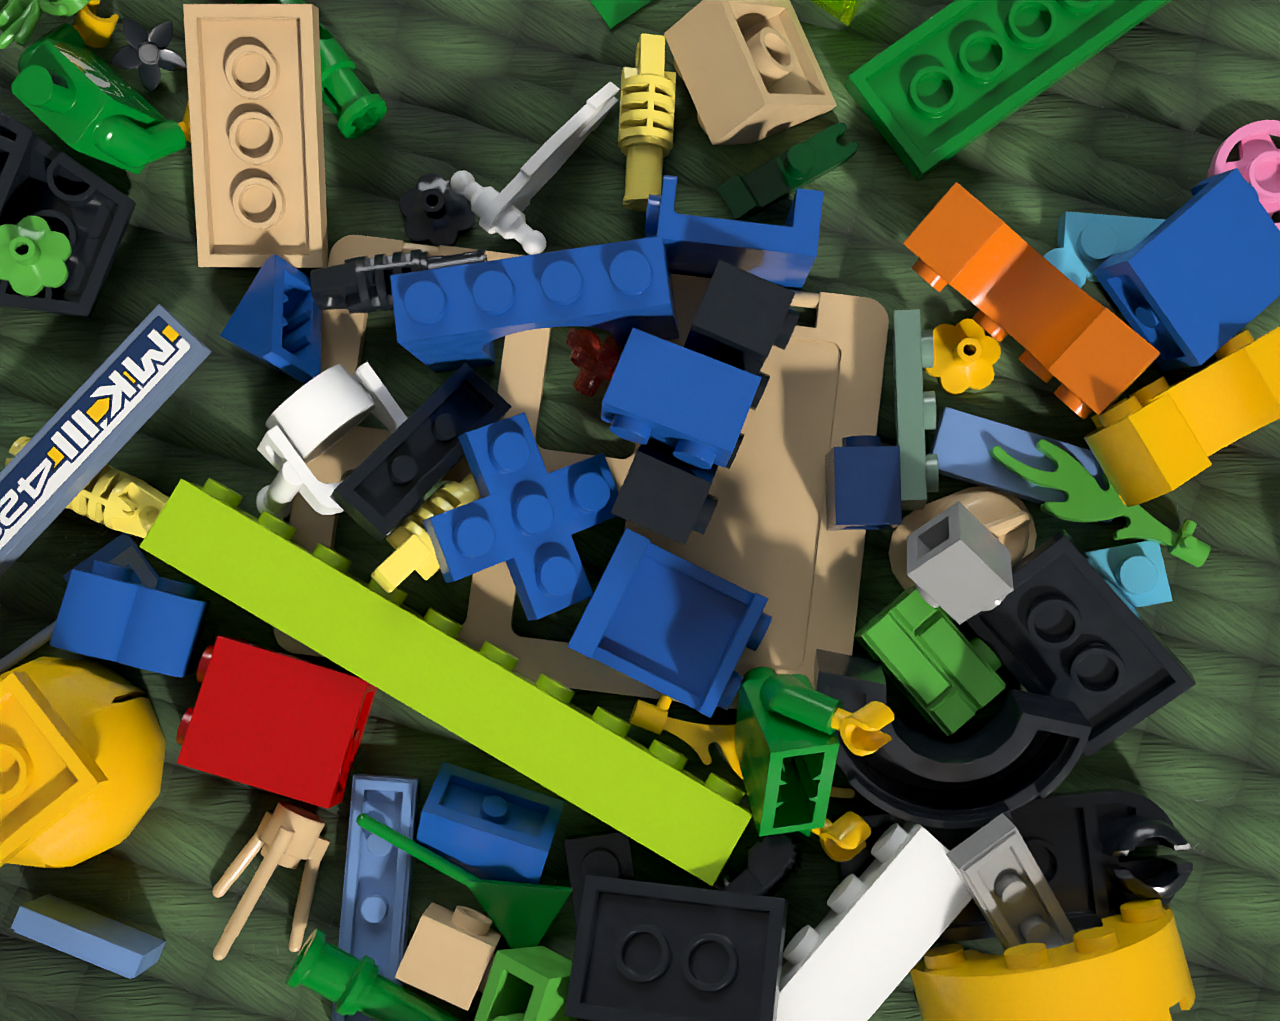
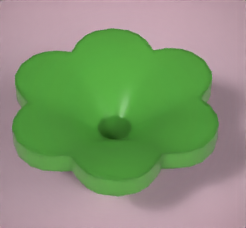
M38 216L24 217L17 225L4 224L0 226V280L9 281L13 290L23 296H34L44 286L56 288L66 282L69 271L65 261L72 253V245L64 234L51 231L49 224ZM24 248L29 249L26 254L21 255Z

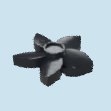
M123 17V34L130 45H124L117 49L110 60V64L122 69L138 67L140 80L150 93L159 84L161 77L159 67L168 71L187 69L183 58L174 50L166 48L173 37L172 20L156 24L147 34L146 29L138 21Z

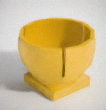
M42 656L0 675V867L5 863L42 868L75 866L125 840L159 796L167 742L150 698L139 697L144 691L107 665L93 661ZM127 697L135 698L120 703H112Z

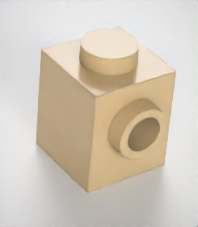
M432 902L422 914L394 978L468 1011L476 992H484L496 955L494 951L502 934L490 928L492 920L474 909L457 906L453 912Z

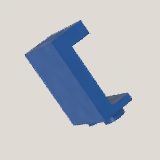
M1237 168L1200 181L1191 189L1194 197L1133 249L1110 256L1092 271L1133 330L1161 353L1155 361L1162 371L1202 365L1280 296V230L1260 203L1255 188L1243 178Z
M664 175L662 195L649 194L645 222L646 238L662 236L670 273L712 278L719 260L786 289H802L817 257L824 191L797 188L784 226L678 214L675 212L677 176Z
M626 528L567 647L589 658H593L711 718L716 706L728 710L744 677V675L734 671L745 647L753 651L758 649L770 625L772 616L763 612L768 601L767 597L757 592H749L650 543V539Z

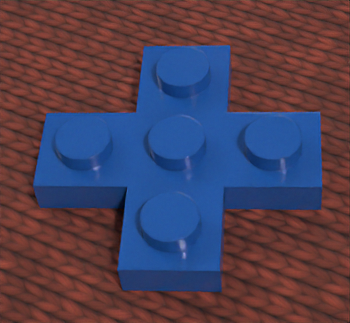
M525 412L458 436L481 499L422 520L434 547L436 559L445 582L457 581L505 561L528 621L538 620L593 596L571 534L617 516L610 512L619 493L604 453L547 473Z

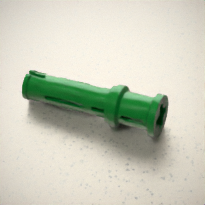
M319 928L312 932L303 945L285 980V984L293 989L301 984L334 1002L335 1012L342 1016L347 1014L353 1016L358 1011L374 1021H463L378 974L379 966L375 964L373 958L365 955L358 959L327 942L326 932Z

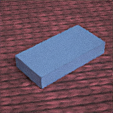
M46 894L21 905L11 926L14 932L129 979L135 978L156 964L166 943L165 940L51 894Z

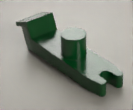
M841 122L827 127L805 141L794 144L789 150L744 176L736 174L716 188L735 220L741 217L748 218L765 210L796 192L797 188H803L841 166L854 156L859 148L857 142L853 141L846 146H841L836 141V139L843 136L847 128L846 124Z

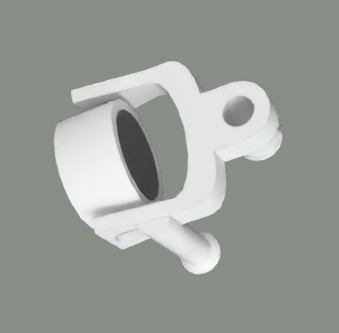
M368 362L358 367L353 376L342 364H337L325 370L286 399L267 419L265 426L269 431L266 432L257 450L279 472L271 485L263 487L257 494L256 507L260 514L263 510H266L281 519L286 518L291 513L292 501L297 492L305 498L316 512L322 515H333L344 511L330 498L334 489L341 482L325 484L318 481L306 463L312 461L336 444L361 423L370 412L390 431V435L407 419ZM424 498L386 536L425 502Z

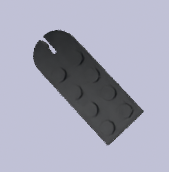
M1105 788L1049 794L1044 799L1039 795L1027 804L1011 811L1012 818H1009V820L1018 829L1074 930L1102 927V918L1121 914L1120 906L1133 900L1160 899L1162 904L1168 905L1175 893L1185 885L1193 871L1192 862L1172 854L1119 859V856H1127L1128 852L1133 851L1136 847L1163 845L1175 851L1191 849L1189 842L1174 827L1168 815L1156 803L1130 791ZM884 810L856 813L869 825L871 835L865 840L866 847L851 860L837 862L839 884L850 874H854L859 878L875 860L871 850L880 836L893 824L898 823L903 827L907 821ZM833 815L832 823L838 820L842 815ZM921 825L949 851L984 827L947 829ZM972 898L934 944L997 937Z

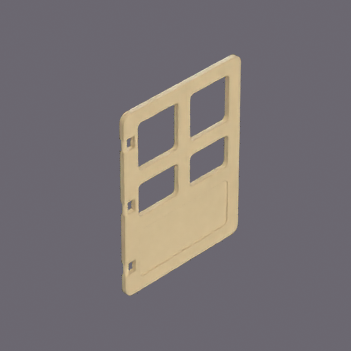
M348 235L338 240L332 247L328 267L345 264L344 260L359 256L374 258L376 254L384 253L387 256H391L393 252L403 251L404 254H407L411 250L421 249L422 252L428 251L430 257L462 254L478 250L444 245L437 247L405 243L403 240ZM486 251L488 261L525 256ZM671 273L680 339L666 341L684 347L691 324L711 278ZM791 290L795 292V296L790 306L817 309L815 328L796 326L785 350L772 346L760 370L770 375L765 391L756 410L749 409L741 433L745 435L730 469L718 466L708 492L718 497L719 501L705 533L701 534L692 530L686 544L683 545L626 520L625 530L628 528L650 539V543L749 592H757L767 597L768 601L763 612L772 616V620L766 634L756 651L745 647L734 671L744 675L753 668L770 667L777 674H801L808 677L815 690L814 661L816 648L852 656L866 530L827 531L825 455L833 447H842V438L876 436L889 320L885 308L878 301L871 298L827 292L812 293ZM347 309L321 310V373L337 364H342L353 376L361 365L368 313L350 314ZM552 327L506 335L501 363L498 394L512 407L500 420L525 412L536 444ZM356 426L336 444L312 461L306 463V465L318 481L325 484L339 483L390 436V431ZM636 443L635 451L629 458L605 457L618 493L641 444ZM537 444L547 473L594 456L546 450ZM466 456L439 482H461L471 472ZM297 492L292 501L289 524L298 530L292 539L314 551L319 542L334 549L339 513L322 515L316 512L305 498ZM505 561L472 575L467 618L462 625L463 629L458 635L459 638L478 649H481L485 640L499 646L519 659L514 670L534 682H537L541 673L573 689L659 699L660 695L663 694L593 658H589L567 647L569 644L567 642L527 638L517 635L512 628L517 590ZM274 627L275 638L278 644L286 651L324 657ZM740 687L729 708L738 709Z

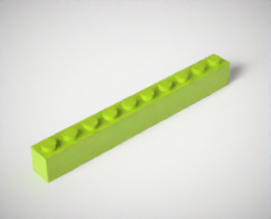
M211 478L207 479L204 486L184 479L179 481L139 546L140 548L713 886L752 817L749 808L740 803L745 794L743 790L712 772L706 782L683 769L688 758L654 739L648 749L626 735L631 725L600 706L596 708L593 715L570 703L575 692L543 673H541L537 682L527 678L514 670L519 659L499 646L485 640L481 649H478L459 638L458 635L463 626L441 612L430 607L425 616H422L403 605L408 594L400 588L396 587L392 592L387 593L373 578L369 584L347 572L353 561L320 542L314 551L306 548L292 539L298 529L266 510H263L257 519L238 508L243 496Z

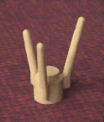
M283 801L278 802L274 812L266 811L255 834L213 887V896L217 898L222 897L262 848L260 854L264 859L214 948V959L222 960L227 955L277 864L286 868L296 869L300 860L303 859L306 862L288 944L291 952H298L300 950L308 922L320 862L330 844V840L320 836L326 823L322 818L301 807Z

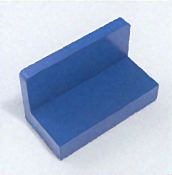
M443 761L421 812L416 843L480 879L539 884L565 801Z

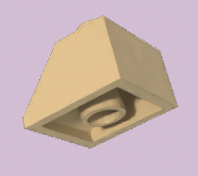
M702 0L664 33L674 56V67L688 88L698 111V122L703 131L709 136L712 145L751 144L825 114L837 106L790 0Z

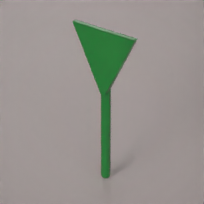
M365 813L359 814L356 818V822L360 827L467 886L512 949L537 946L573 890V887L480 879Z

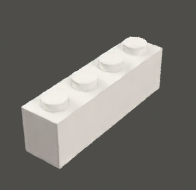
M907 821L903 827L898 823L890 826L874 844L871 854L875 857V860L859 878L854 874H850L833 891L827 901V905L832 910L815 929L810 925H806L789 942L783 952V957L788 961L781 969L776 1021H868L972 899L946 856L949 850L920 824Z

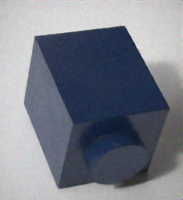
M860 435L842 438V447H833L825 455L827 531L891 530L902 525L900 446H881V437Z

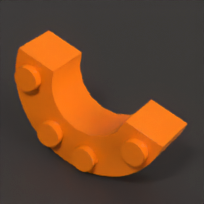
M957 182L903 243L919 258L911 268L938 292H941L949 284L980 309L972 319L997 341L1001 342L1008 334L1026 349L1018 359L1045 383H1048L1053 376L1056 377L1062 384L1054 394L1082 419H1085L1092 411L1096 412L1099 416L1104 413L1161 354L1107 307L1102 306L1060 272L1003 220Z

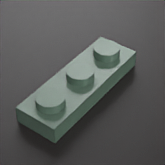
M920 309L894 310L892 350L896 446H900L901 510H924L927 502V492H938L939 487L937 454H925V430L936 429L935 391H923L922 368H933L932 329L921 330Z

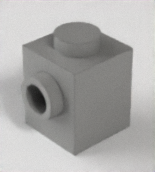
M959 501L907 536V576L915 582L918 592L929 605L935 608L940 606L959 625L980 611H989L995 608L1005 599L1007 594L1014 591L1010 551Z

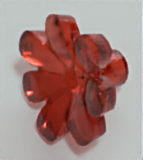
M570 328L565 342L572 349L571 362L581 368L573 382V386L581 394L593 397L603 380L611 381L625 346L618 347L613 336L607 337L605 342L601 343L598 335L590 330L581 329L579 331L576 328Z

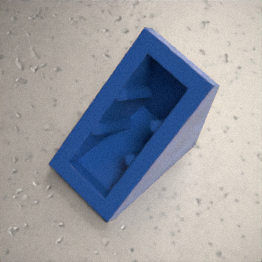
M272 255L264 262L220 337L269 367L303 384L308 383L314 377L321 374V310L311 293V278L278 255Z

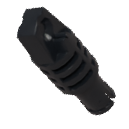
M421 249L411 250L407 254H404L403 251L393 252L391 256H387L385 253L376 254L374 258L359 256L344 260L345 264L312 270L310 272L311 293L320 310L347 309L350 314L376 312L377 309H383V311L393 310L390 275L488 261L485 249L462 254L430 257L428 251L422 252Z

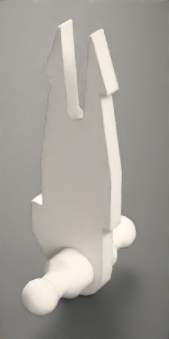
M610 81L589 98L587 104L543 144L500 193L491 186H480L472 174L465 170L454 173L450 182L451 188L456 194L464 196L471 202V210L480 217L479 225L489 234L497 232L505 239L514 238L522 245L525 252L530 255L539 254L544 251L547 243L546 238L541 232L533 230L526 224L525 214L522 212L530 204V199L560 169L592 131H595L618 102V99L614 96L620 89Z

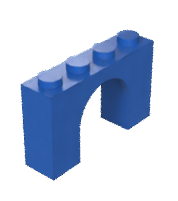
M662 236L390 275L397 342L435 373L458 370L465 362L471 368L494 365L496 361L493 340L506 335L541 328L563 326L601 328L612 334L618 347L626 345L632 328L664 340L680 339L672 277Z

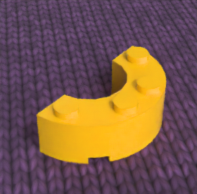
M1280 327L1256 339L1252 337L1247 329L1232 337L1214 353L1218 360L1169 386L1163 376L1130 394L1129 399L1125 398L1110 406L1100 416L1096 414L1091 417L1097 429L1086 435L1084 439L1124 505H1127V507L1135 506L1175 490L1211 466L1212 463L1208 458L1210 455L1259 428L1280 419Z
M1138 899L1124 903L1120 906L1121 914L1101 919L1102 927L1079 931L1072 936L1074 942L1047 949L1044 943H1026L1008 948L1004 951L1003 955L981 953L974 949L964 951L963 946L960 944H948L929 949L923 955L924 960L917 962L910 970L922 1021H1172L1169 1008L1179 1002L1181 1010H1190L1196 997L1173 911L1168 905L1162 904L1160 899Z

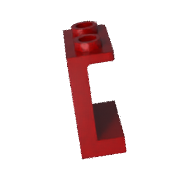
M217 636L215 645H209L206 648L198 665L197 681L201 682L202 686L195 708L190 707L187 709L178 727L176 742L182 745L177 764L326 809L341 803L378 688L351 672H345L248 643L247 639L237 636Z

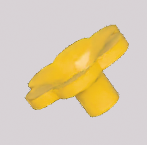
M968 318L961 320L956 326L940 324L933 329V368H924L928 375L939 378V384L944 392L950 395H959L968 387L982 390L991 384L994 379L993 364L997 362L1001 355V347L997 340L986 336L984 329L973 319ZM963 349H967L970 352V356L966 355Z

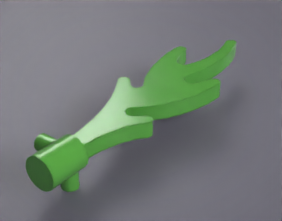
M1044 439L1036 442L1035 448L1054 464L1055 469L1053 472L1027 466L1008 455L1000 446H995L989 451L990 456L1016 476L1032 484L1058 490L1065 495L1064 502H1045L1041 504L1040 509L1044 513L1074 522H1098L1115 517H1123L1126 520V526L1112 533V537L1115 540L1136 538L1162 544L1168 547V553L1195 567L1203 565L1209 556L1211 546L1192 536L1197 523L1185 519L1180 530L1175 533L1152 517L1139 504L1127 507L1117 495L1104 472L1102 473V479L1105 484V491L1100 488L1095 478L1077 460L1058 446Z

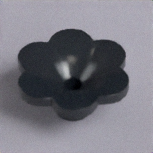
M427 173L418 179L415 189L408 190L402 194L399 199V208L404 217H406L405 232L412 241L416 243L430 241L432 245L440 247V245L454 246L458 240L459 233L469 231L475 224L476 215L468 204L469 200L453 191L450 184L451 179L445 181L439 174ZM433 202H438L437 205L430 206Z

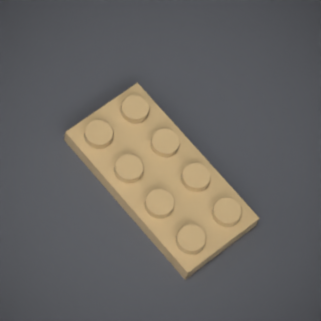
M183 4L198 267H262L266 259L274 254L295 268L328 267L319 8L313 4Z

